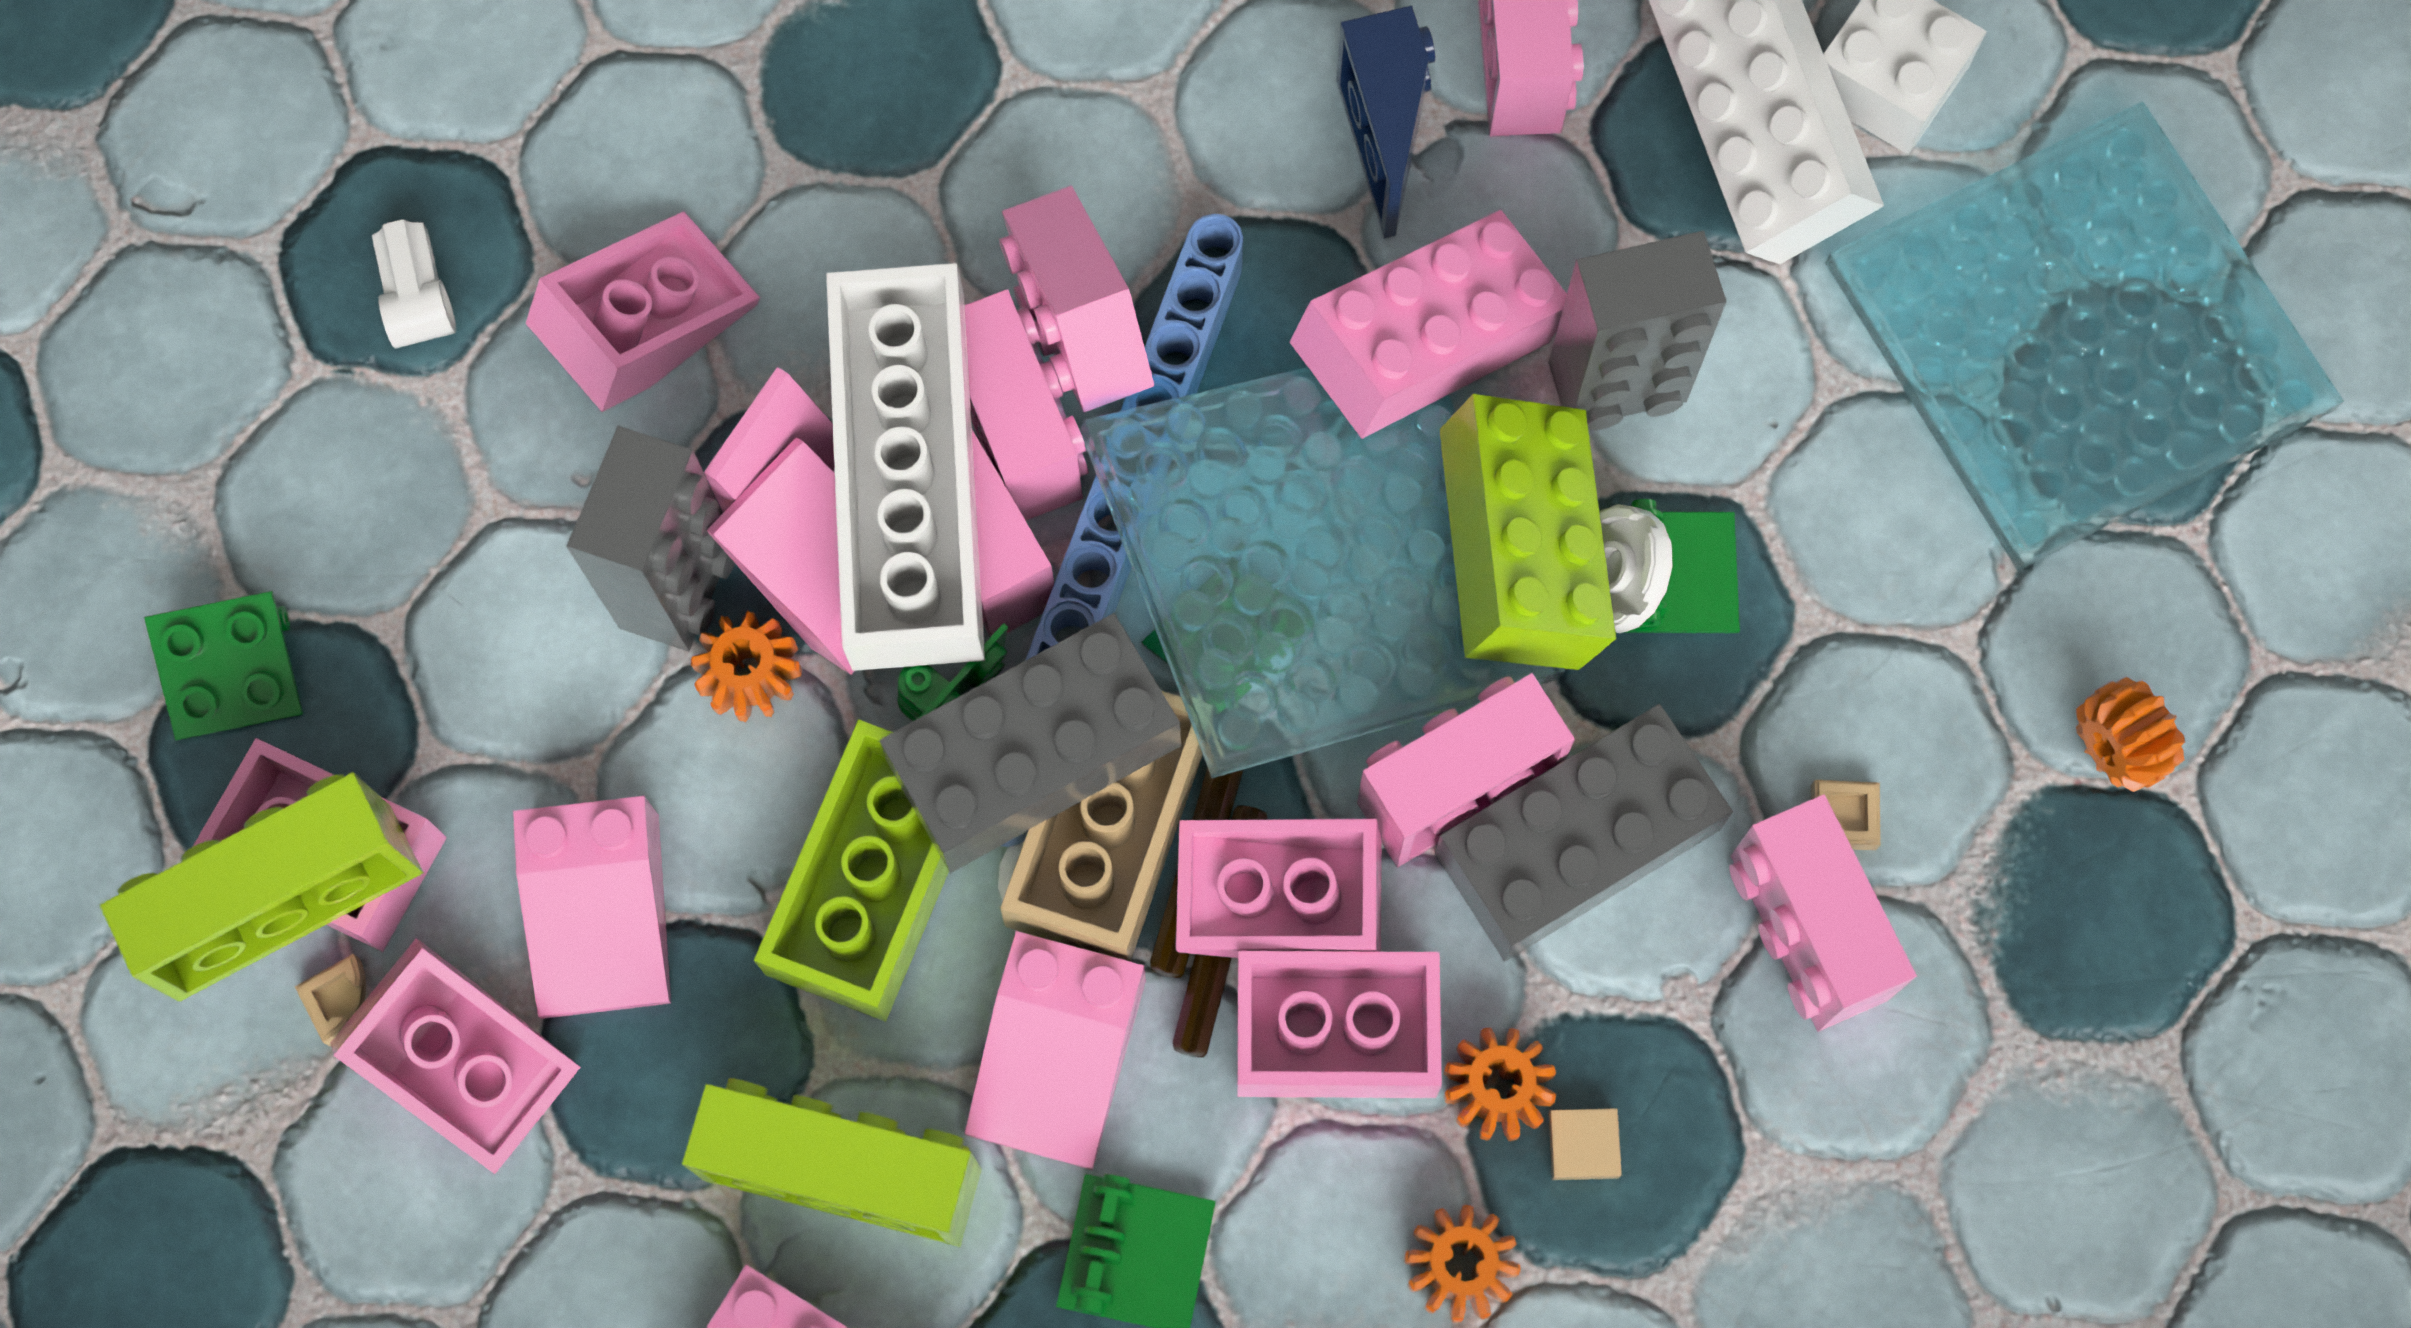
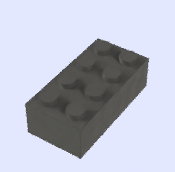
M1704 230L1576 259L1548 363L1561 406L1586 410L1589 430H1602L1612 427L1622 421L1624 416L1647 412V415L1652 417L1666 415L1682 407L1683 403L1687 402L1727 302Z
M618 425L566 547L619 629L689 652L696 634L701 636V633H706L710 626L715 610V601L711 598L719 578H728L735 565V562L707 532L708 528L723 512L694 451Z
M1113 613L885 736L879 741L888 765L949 873H952L1045 820L1054 817L1087 797L1094 795L1107 786L1181 746L1180 721L1117 616Z
M1658 704L1441 834L1435 855L1505 962L1719 832L1733 811L1665 710Z

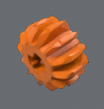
M748 610L742 618L741 627H734L728 617L721 616L719 626L723 634L717 637L711 633H701L699 641L707 652L697 654L691 658V666L694 671L702 674L694 683L696 690L702 697L712 696L710 705L713 711L719 715L734 707L737 719L746 723L751 716L752 706L758 705L765 717H772L774 707L770 699L775 695L782 700H792L794 692L786 680L796 679L802 674L799 662L791 659L798 651L794 638L781 637L782 627L773 618L759 627L755 613ZM755 658L758 667L755 669L749 665L748 668L751 673L739 676L735 667L739 665L744 668L745 665L742 662L744 659Z
M2125 677L2117 682L2111 681L2095 690L2093 695L2087 697L2085 702L2076 708L2077 720L2079 721L2076 731L2085 742L2086 749L2084 753L2091 755L2096 763V770L2107 773L2110 782L2116 787L2124 786L2132 792L2143 787H2151L2172 773L2174 768L2185 760L2184 750L2181 747L2185 743V737L2176 728L2174 721L2177 716L2171 714L2165 707L2164 697L2154 696L2150 686L2143 680L2135 682Z
M1490 1027L1483 1028L1479 1034V1043L1482 1051L1472 1042L1463 1039L1457 1045L1456 1050L1466 1064L1448 1062L1444 1069L1446 1077L1462 1083L1445 1091L1443 1095L1445 1103L1457 1104L1466 1101L1468 1106L1461 1111L1456 1122L1460 1127H1465L1471 1123L1476 1115L1484 1119L1479 1131V1137L1482 1140L1489 1141L1496 1128V1122H1501L1504 1135L1508 1141H1515L1520 1136L1518 1118L1527 1126L1537 1129L1542 1124L1543 1117L1533 1104L1552 1106L1556 1099V1094L1553 1091L1537 1085L1547 1082L1555 1076L1556 1070L1554 1065L1544 1064L1533 1067L1532 1062L1537 1059L1543 1046L1538 1041H1535L1523 1053L1517 1050L1516 1045L1520 1038V1032L1515 1028L1508 1030L1503 1046H1498L1495 1033ZM1492 1070H1498L1499 1075L1504 1080H1514L1515 1084L1507 1094L1508 1099H1501L1497 1089H1485L1483 1084H1486L1489 1080Z
M1472 1205L1462 1206L1457 1227H1454L1449 1213L1444 1208L1436 1210L1433 1214L1434 1223L1440 1236L1423 1225H1418L1413 1231L1415 1239L1430 1251L1409 1250L1404 1255L1405 1264L1426 1268V1272L1416 1275L1409 1280L1408 1287L1410 1291H1421L1432 1285L1436 1292L1427 1300L1425 1310L1433 1314L1439 1309L1445 1298L1452 1300L1450 1319L1453 1323H1461L1463 1321L1467 1300H1470L1473 1310L1480 1320L1488 1318L1491 1315V1308L1483 1291L1495 1300L1506 1303L1511 1298L1512 1292L1495 1276L1517 1277L1521 1269L1520 1264L1513 1261L1499 1260L1498 1256L1509 1252L1516 1246L1517 1243L1514 1236H1505L1493 1243L1489 1235L1498 1226L1499 1218L1494 1214H1490L1484 1220L1480 1229L1474 1228L1472 1226L1475 1213ZM1463 1247V1256L1472 1251L1477 1257L1479 1263L1471 1270L1472 1280L1461 1281V1272L1452 1277L1447 1271L1445 1265L1453 1257L1452 1248Z

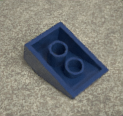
M1412 5L1343 21L1340 24L1336 82L1384 239L1396 236L1421 119L1424 93L1431 91L1428 64L1435 62V48L1431 32L1427 26L1419 28Z

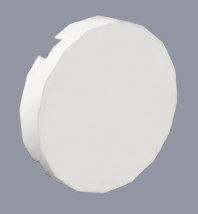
M1617 504L1601 510L1599 513L1615 632L1623 633L1638 628L1656 611L1667 591L1672 570V546L1664 523L1654 514L1640 508Z

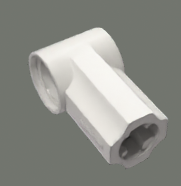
M403 219L383 224L382 229L372 235L384 290V294L378 296L379 308L392 346L396 349L456 333L453 309L446 288L438 278L429 233L423 222L413 223Z

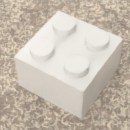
M1861 0L1824 52V57L1850 121L1909 155L1969 68L1987 31L1934 0Z

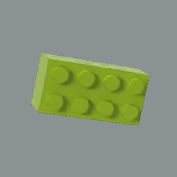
M1472 394L1439 429L1465 658L1580 670L1616 640L1586 410Z
M858 719L754 961L765 976L886 1022L949 871L887 763L879 740L893 732Z
M354 772L347 776H329L313 784L307 790V797L284 809L273 807L253 815L244 823L245 829L222 841L209 840L191 847L181 856L182 862L159 874H142L126 881L118 888L117 896L99 904L131 976L181 1002L423 874V870L391 806Z
M728 1078L726 1088L709 1084L705 1085L682 1161L683 1166L703 1181L961 1247L982 1171L970 1148L963 1145L964 1139L962 1137L928 1128L924 1130L922 1139L905 1135V1131L897 1128L899 1122L868 1112H859L856 1122L842 1119L840 1114L832 1112L833 1105L801 1095H794L791 1105L777 1102L778 1099L766 1095L767 1088L739 1079Z

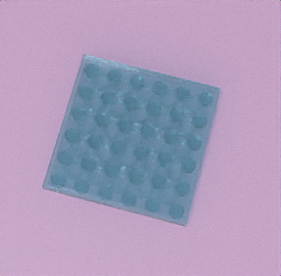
M2143 101L1831 252L1825 263L2017 571L2335 411L2344 402Z
M1308 367L1084 420L1080 433L1212 778L1440 714L1449 709H1457L1480 702L1478 695L1496 681L1511 676L1513 681L1517 682L1533 673L1541 685L1557 680L1565 672L1564 668L1465 658L1439 431L1456 412L1449 395L1361 439Z

